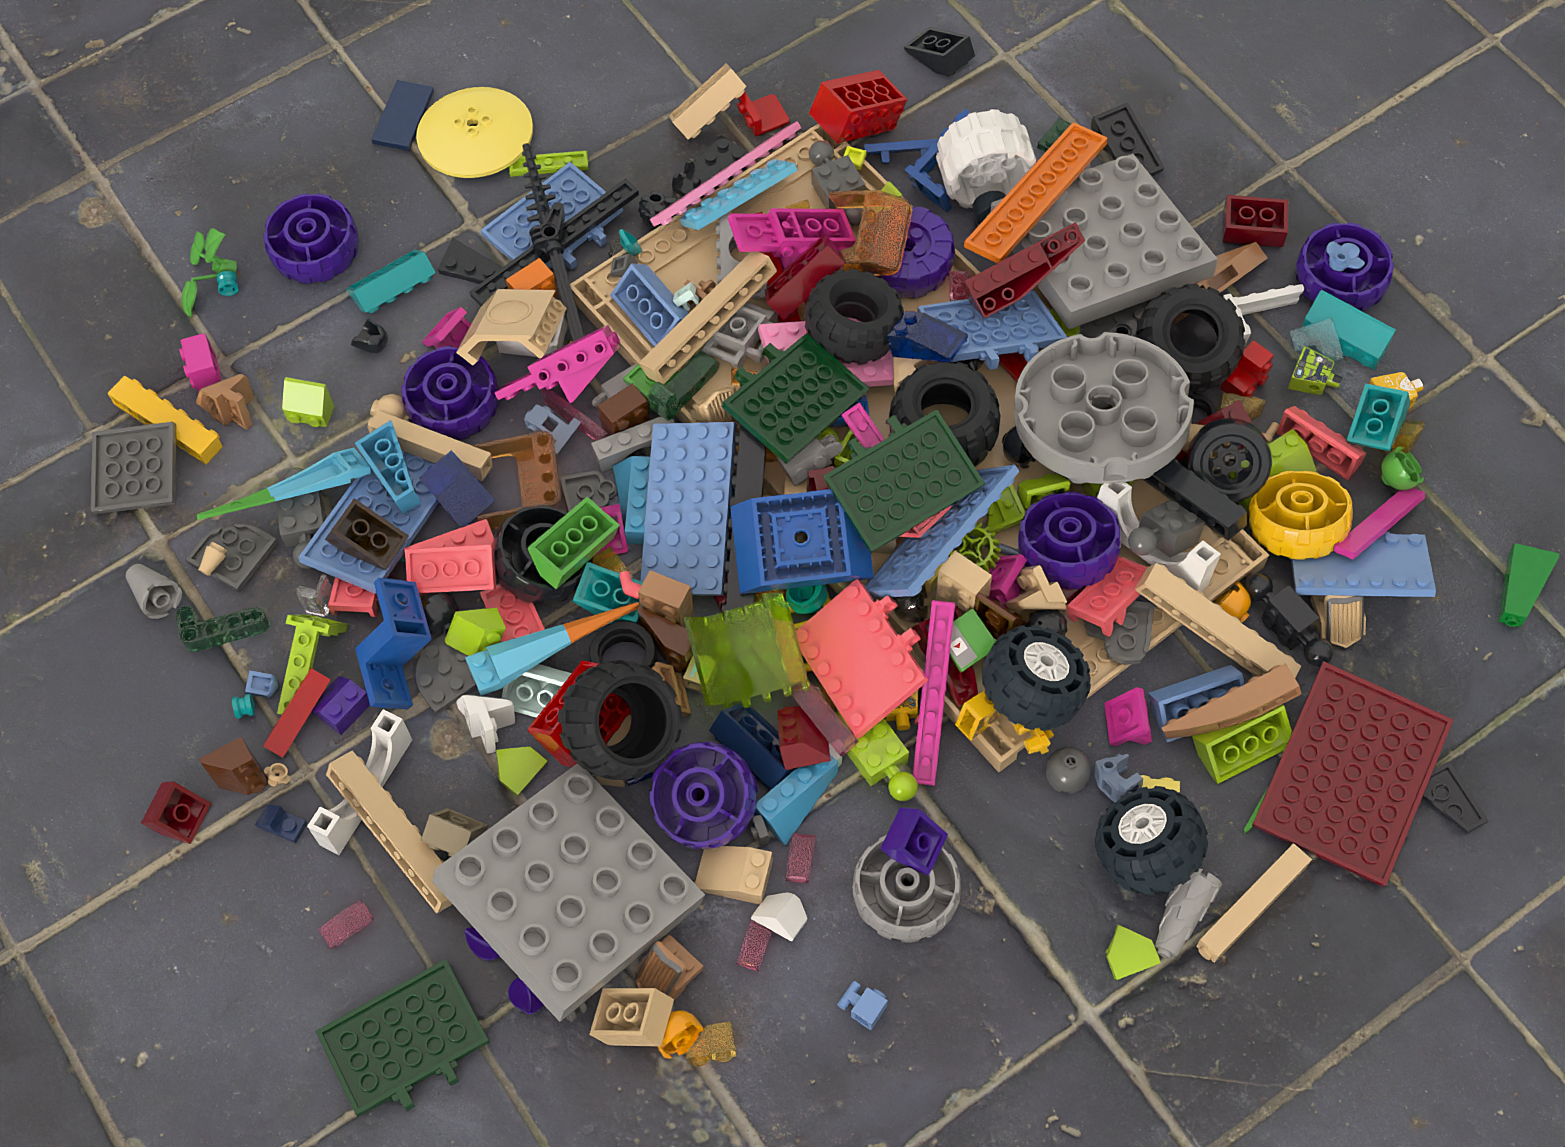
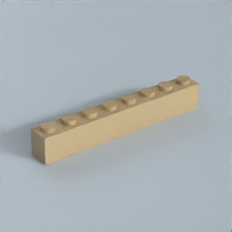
M750 252L639 362L647 377L663 385L777 272L770 257L760 252Z
M1155 563L1146 568L1134 589L1253 675L1262 676L1268 673L1272 667L1276 665L1282 666L1286 663L1294 678L1297 676L1301 665L1295 662L1293 657L1278 650L1276 645L1264 640L1255 630L1247 628L1238 618L1226 613L1220 605L1212 603L1205 598L1202 592L1194 590L1187 585L1185 580L1170 573L1165 566Z
M352 750L330 762L326 773L327 777L433 910L438 914L451 906L452 903L432 882L434 870L444 861L439 859L434 849L427 846L428 843L421 841L422 836L419 829L410 823L404 810L398 808L394 803L391 794L381 787L377 777L371 774L365 767L362 758L357 757Z

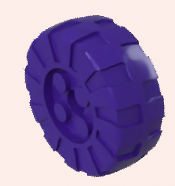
M320 193L297 195L295 198L288 201L285 200L278 205L272 215H269L265 223L266 230L263 233L267 255L280 274L289 280L294 279L304 284H312V282L322 283L331 280L339 273H343L352 264V259L357 255L359 241L355 221L345 205L339 200L332 199L329 195Z
M901 205L880 212L871 223L867 224L860 245V259L863 272L866 273L867 271L875 274L874 276L880 279L883 278L889 283L891 288L897 291L899 298H918L925 296L932 290L938 289L945 282L946 276H949L955 256L954 239L949 231L948 224L939 215L933 214L931 210L919 206L909 207V205Z
M1331 223L1325 225L1320 230H1315L1306 239L1296 262V280H1298L1299 285L1303 284L1304 286L1302 294L1313 303L1319 292L1323 290L1364 312L1370 309L1373 304L1378 303L1389 288L1394 270L1393 254L1388 244H1385L1381 236L1373 230L1361 227V225L1356 223ZM1334 241L1340 246L1345 243L1357 245L1360 250L1357 257L1365 262L1364 266L1359 269L1347 267L1343 271L1333 270L1329 266L1330 256L1326 252L1328 244Z
M444 346L422 354L412 366H409L404 375V385L401 386L402 402L406 414L413 424L459 441L470 438L476 432H481L490 423V419L495 416L498 409L499 400L495 392L499 387L491 366L482 356L479 357L474 365H471L456 353L458 348Z
M1079 492L1054 493L1043 497L1036 504L1033 503L1026 510L1024 520H1021L1019 527L1018 550L1019 554H1022L1027 560L1024 566L1040 565L1048 583L1058 582L1060 587H1065L1066 589H1080L1082 586H1091L1100 582L1107 573L1112 572L1121 550V528L1113 510L1105 506L1098 498L1082 495Z
M712 742L690 743L675 749L670 757L663 764L658 765L652 777L654 780L652 790H649L650 806H653L655 814L654 819L661 830L672 840L683 846L693 849H714L724 846L742 835L747 829L751 818H754L758 804L756 803L758 788L755 776L749 769L747 762L738 753L726 746ZM703 789L705 792V796L703 800L700 801L699 793Z

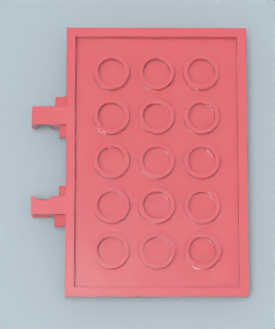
M856 579L795 631L791 638L855 737L860 739L928 681V678L910 653L913 650L912 646L921 639L917 632L910 628L902 635L897 634L887 620L889 618L888 614L898 606L895 600L887 595L882 600L875 602L864 584L859 579Z

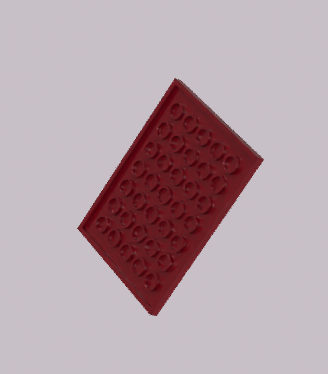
M1323 661L1252 826L1290 844L1294 843L1298 848L1385 887L1454 719Z

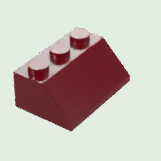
M787 706L777 710L779 747L785 770L831 761L828 728L825 719L801 706Z

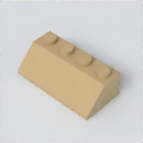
M725 63L676 108L669 117L687 139L695 138L699 135L700 129L705 124L709 125L715 120V115L719 111L723 112L730 106L729 102L734 97L737 99L745 92L744 88L746 85L730 66Z

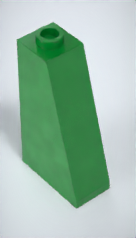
M1514 543L1508 553L1498 622L1505 623L1511 627L1522 626L1559 558V553Z

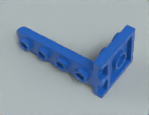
M965 108L962 113L956 115L954 122L967 117L970 112ZM949 127L942 131L940 137L944 136ZM938 139L928 147L927 152L922 158H918L914 166L909 165L905 172L909 174V180L914 182L912 184L913 187L948 213L952 205L949 201V196L945 193L946 189L940 183L934 184L931 181L932 178L928 175L938 163L936 158L939 152L937 146Z

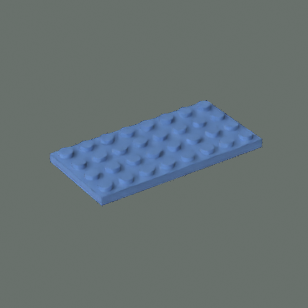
M735 422L653 424L641 582H644L648 572L651 570L691 586L692 596H724L735 436L737 431V424Z
M402 451L414 491L421 501L420 504L402 514L370 467L371 474L355 479L298 557L299 562L376 594L374 581L378 577L387 578L404 554V548L411 544L459 472ZM354 498L409 535L386 570L346 554L325 540Z
M1015 465L977 470L985 485L954 503L920 538L906 537L874 574V579H870L864 585L872 598H884L887 595L889 597L917 595L922 590L921 586L926 580L935 575L937 567L949 558V553L962 543V538L966 533L975 528V523L978 519L987 514L990 505L1002 496L1001 492L1014 482V477L1019 473L1018 468Z

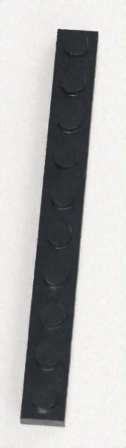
M625 178L564 223L561 235L563 249L569 247L639 196V190ZM531 246L469 291L470 296L482 306L498 289H508L507 278L539 258L544 264L551 259L543 251H535L533 246Z

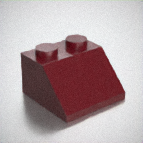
M174 781L162 782L141 824L161 835L191 844L211 802Z

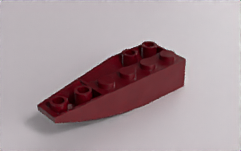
M1075 222L961 283V286L970 303L982 318L985 319L1022 299L1083 244L1085 239Z

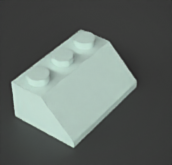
M537 664L503 687L502 698L512 701L514 712L537 718L572 673Z

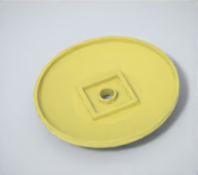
M491 87L466 88L444 96L424 113L417 128V144L424 160L439 172L460 178L483 177L509 167L522 156V145L525 143L530 144L532 140L533 122L526 105L513 94Z

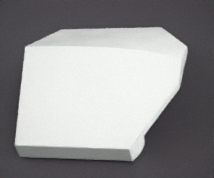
M788 892L766 896L751 917L752 920L790 941L794 940L808 919L800 899L795 894Z

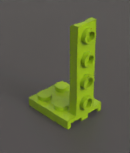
M310 614L287 615L286 624L294 625L296 629L277 714L282 715L307 672L313 667L319 635L328 637L330 635L338 636L339 633L347 632V623Z

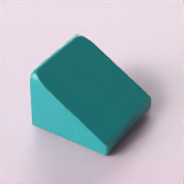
M623 229L619 230L620 242L625 252L632 256L641 253L642 248L636 238Z

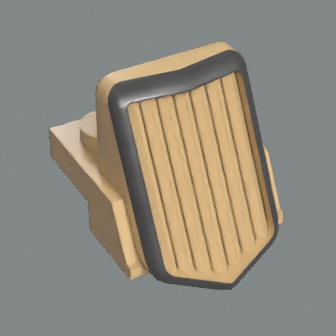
M1311 596L1313 609L1319 617L1316 626L1322 639L1327 640L1332 645L1347 649L1360 641L1363 635H1366L1364 596Z

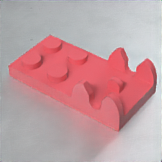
M494 544L405 549L407 581L416 582L419 593L496 589Z
M1119 556L1116 566L1111 573H1107L1100 582L1091 586L1088 585L1067 605L1068 618L1076 622L1079 617L1101 627L1104 635L1110 637L1113 631L1114 620L1117 624L1122 625L1126 615V608L1140 595L1134 589L1147 567Z
M335 577L328 607L332 615H338L339 611L369 612L371 617H377L376 601L379 600L377 593H372Z
M501 584L496 585V589L480 592L486 609L497 608L506 629L500 642L545 630L532 602L529 604L517 599L510 591H506Z

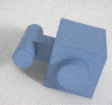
M853 981L837 1006L845 1010L850 1003L854 1005L851 1010V1017L869 1030H872L887 1008L888 1000L885 999L886 996L877 989L871 990L868 987L862 996L858 995L857 992L861 985Z

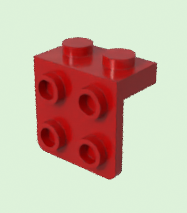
M746 92L738 98V111L745 118L746 125L752 130L755 137L789 124V117L774 94L752 102Z

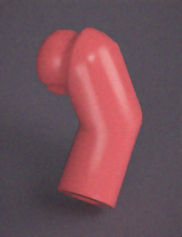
M629 571L621 572L619 577L623 592L628 596L639 599L638 591L641 585L632 582Z

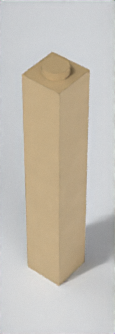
M378 410L375 416L371 417L368 422L367 428L369 433L391 420L402 451L477 480L483 481L493 466L490 452Z
M1293 843L1199 940L1196 946L1199 948V953L1205 959H1211L1215 963L1308 867L1312 859Z

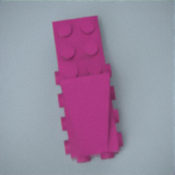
M770 208L768 214H730L728 217L739 252H772L774 257H779L783 271L795 262L824 233L844 257H847L856 242L844 209Z
M606 325L535 360L528 366L529 373L503 385L495 392L498 400L502 398L509 400L521 392L520 389L522 388L525 392L537 384L539 390L544 387L548 390L559 383L569 403H571L581 394L620 347V339L615 331L612 332L609 325Z

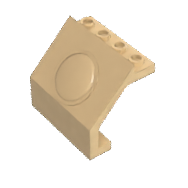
M498 289L480 307L456 353L471 365H474L488 341H517L541 358L546 353L567 308L553 297L555 290Z

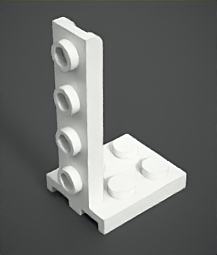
M1303 284L1289 285L1285 288L1270 289L1267 292L1252 293L1239 298L1227 294L1223 295V298L1226 300L1229 298L1237 307L1235 310L1237 315L1242 317L1245 314L1296 304L1299 301L1300 294L1304 291ZM1242 317L1245 327L1244 339L1246 345L1251 331L1249 325L1245 323Z

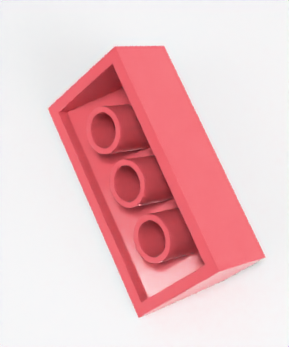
M1293 406L1284 411L1276 434L1281 437L1294 429L1306 442L1312 458L1348 481L1362 464L1366 452L1358 445L1347 443L1341 434L1335 433L1326 427L1324 423L1309 416L1304 410Z

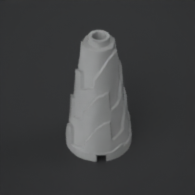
M1201 868L1198 872H1194L1190 876L1191 879L1184 885L1182 883L1177 885L1168 894L1165 903L1166 909L1159 925V934L1155 944L1156 949H1158L1157 954L1166 959H1171V956H1177L1186 940H1189L1198 921L1202 920L1211 902H1214L1222 887V882L1209 872L1207 876L1201 873L1203 870Z

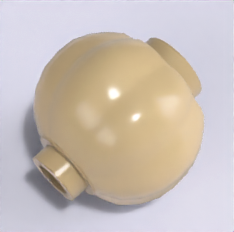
M388 394L380 400L376 399L370 411V415L373 417L379 410L410 422L404 409L402 397Z

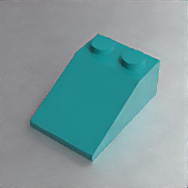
M1365 383L1346 440L1347 443L1390 451L1410 405L1409 393L1407 391Z
M589 562L586 563L573 598L574 603L594 615L633 603H640L639 599L628 596L623 592L619 573ZM631 578L632 582L642 586L643 582ZM636 609L608 624L621 621L636 624L638 611Z

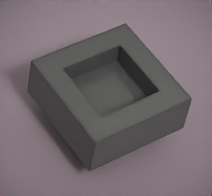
M755 816L752 818L753 826L750 827L754 840L758 839L761 846L770 843L769 834L762 816Z

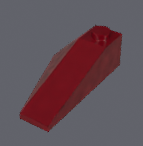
M955 606L953 621L962 616L958 606ZM930 618L911 628L921 638L917 643L925 657ZM949 656L946 689L957 706L963 705L978 695V689L972 665L963 672H960Z

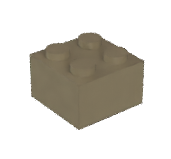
M446 808L429 815L421 841L428 843L427 846L434 850L442 849L449 852L448 855L452 857L487 831L489 825Z

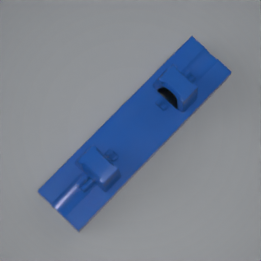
M938 139L865 144L866 155L881 154L882 164H890V153L921 151L922 158L927 152L928 147Z

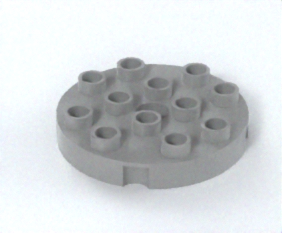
M1103 332L1097 338H1087L1079 334L1061 339L1047 346L1027 363L1016 386L1015 424L1019 437L1034 459L1047 468L1077 484L1086 482L1115 484L1149 478L1154 472L1167 465L1176 457L1186 443L1190 432L1194 399L1188 397L1190 381L1182 367L1174 358L1156 345L1137 337L1119 333ZM1108 405H1111V406L1114 407V408L1107 409V410H1101V409H1103V408H1106Z

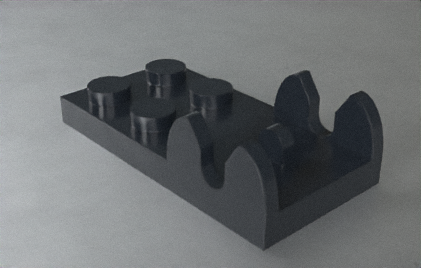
M1128 102L1092 118L1091 130L1108 138L1107 144L1103 149H1108L1113 160L1121 156L1134 154L1151 176L1164 170L1163 163Z
M721 135L694 163L690 160L686 161L683 175L675 172L672 179V190L682 197L743 157L748 151Z

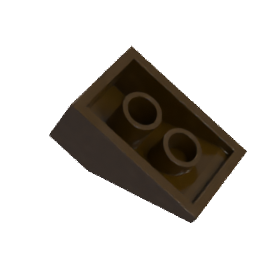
M354 498L325 540L346 554L386 570L409 535Z

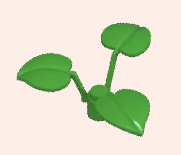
M214 228L209 230L206 240H204L201 232H196L191 246V263L197 265L200 257L205 258L206 263L213 261L212 270L216 274L193 277L191 281H186L182 291L181 303L184 312L189 317H193L192 308L197 293L196 281L216 278L223 271L236 272V261L215 256L226 234ZM204 245H205V251H206L205 254L202 252V250H203V248H204Z

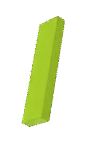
M587 151L539 154L534 159L536 165H541V169L538 170L539 174L556 173L569 162L581 171L589 170ZM521 156L509 166L510 177L524 176L523 174L528 172L527 167H523V163L526 162L525 156Z

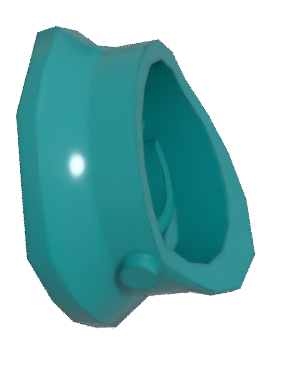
M825 584L789 588L786 592V602L797 614H810L821 609L828 598Z

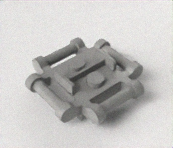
M747 301L707 341L703 348V354L732 363L733 367L738 369L744 364L746 357H750L753 361L760 363L764 358V355H762L764 349L762 343L757 350L754 349V346L760 340L759 324L774 323L778 318V314L772 309L766 310ZM717 345H720V346H722V348H723L724 351L719 350V349H717V348H715V347H716Z

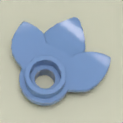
M1332 241L1326 248V252L1330 256L1329 266L1333 270L1343 271L1347 267L1359 269L1364 266L1365 262L1357 257L1360 250L1355 244L1345 243L1340 246Z

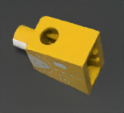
M1403 372L1374 377L1369 382L1371 385L1407 391L1410 398L1409 408L1414 405L1418 397L1417 392L1423 390V384L1420 379L1409 381Z

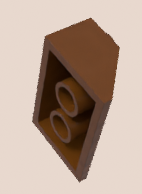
M242 737L199 758L200 763L219 788L250 795L261 792L269 785L258 760Z

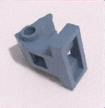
M537 404L526 413L524 418L528 436L540 434L551 444L552 447L546 455L552 460L581 423L576 418H573L570 424L567 425L555 416L549 407H541ZM545 420L556 427L553 432L542 426Z
M1117 754L1116 757L1103 758L1096 761L1094 776L1097 785L1114 803L1121 799L1120 796L1128 792L1129 794L1135 792L1138 788H1142L1143 778L1138 773H1135L1128 779L1120 776L1121 773L1128 769L1129 754Z

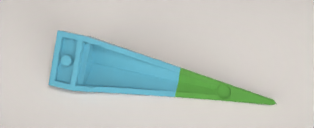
M355 448L334 452L303 471L266 489L197 514V520L351 483L350 479H358L364 475L371 474L370 466Z

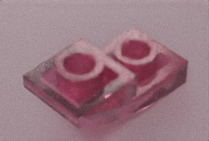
M949 271V302L968 299L961 283L970 278V271Z
M793 833L788 855L786 881L809 883L813 867L812 858L816 845V835Z
M359 900L326 922L318 930L330 949H332L350 935L358 933L373 921L374 918L362 900Z
M751 919L736 964L759 972L772 930Z

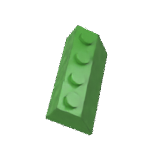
M586 497L528 547V551L540 576L557 589L614 539L620 525L590 498Z

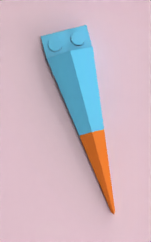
M633 603L486 647V650L465 657L480 695L482 696L505 687L540 662L573 642L638 609L640 603Z

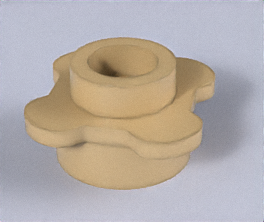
M275 763L264 769V774L269 779V785L276 786L279 783H289L290 776L287 775L288 770L285 765Z

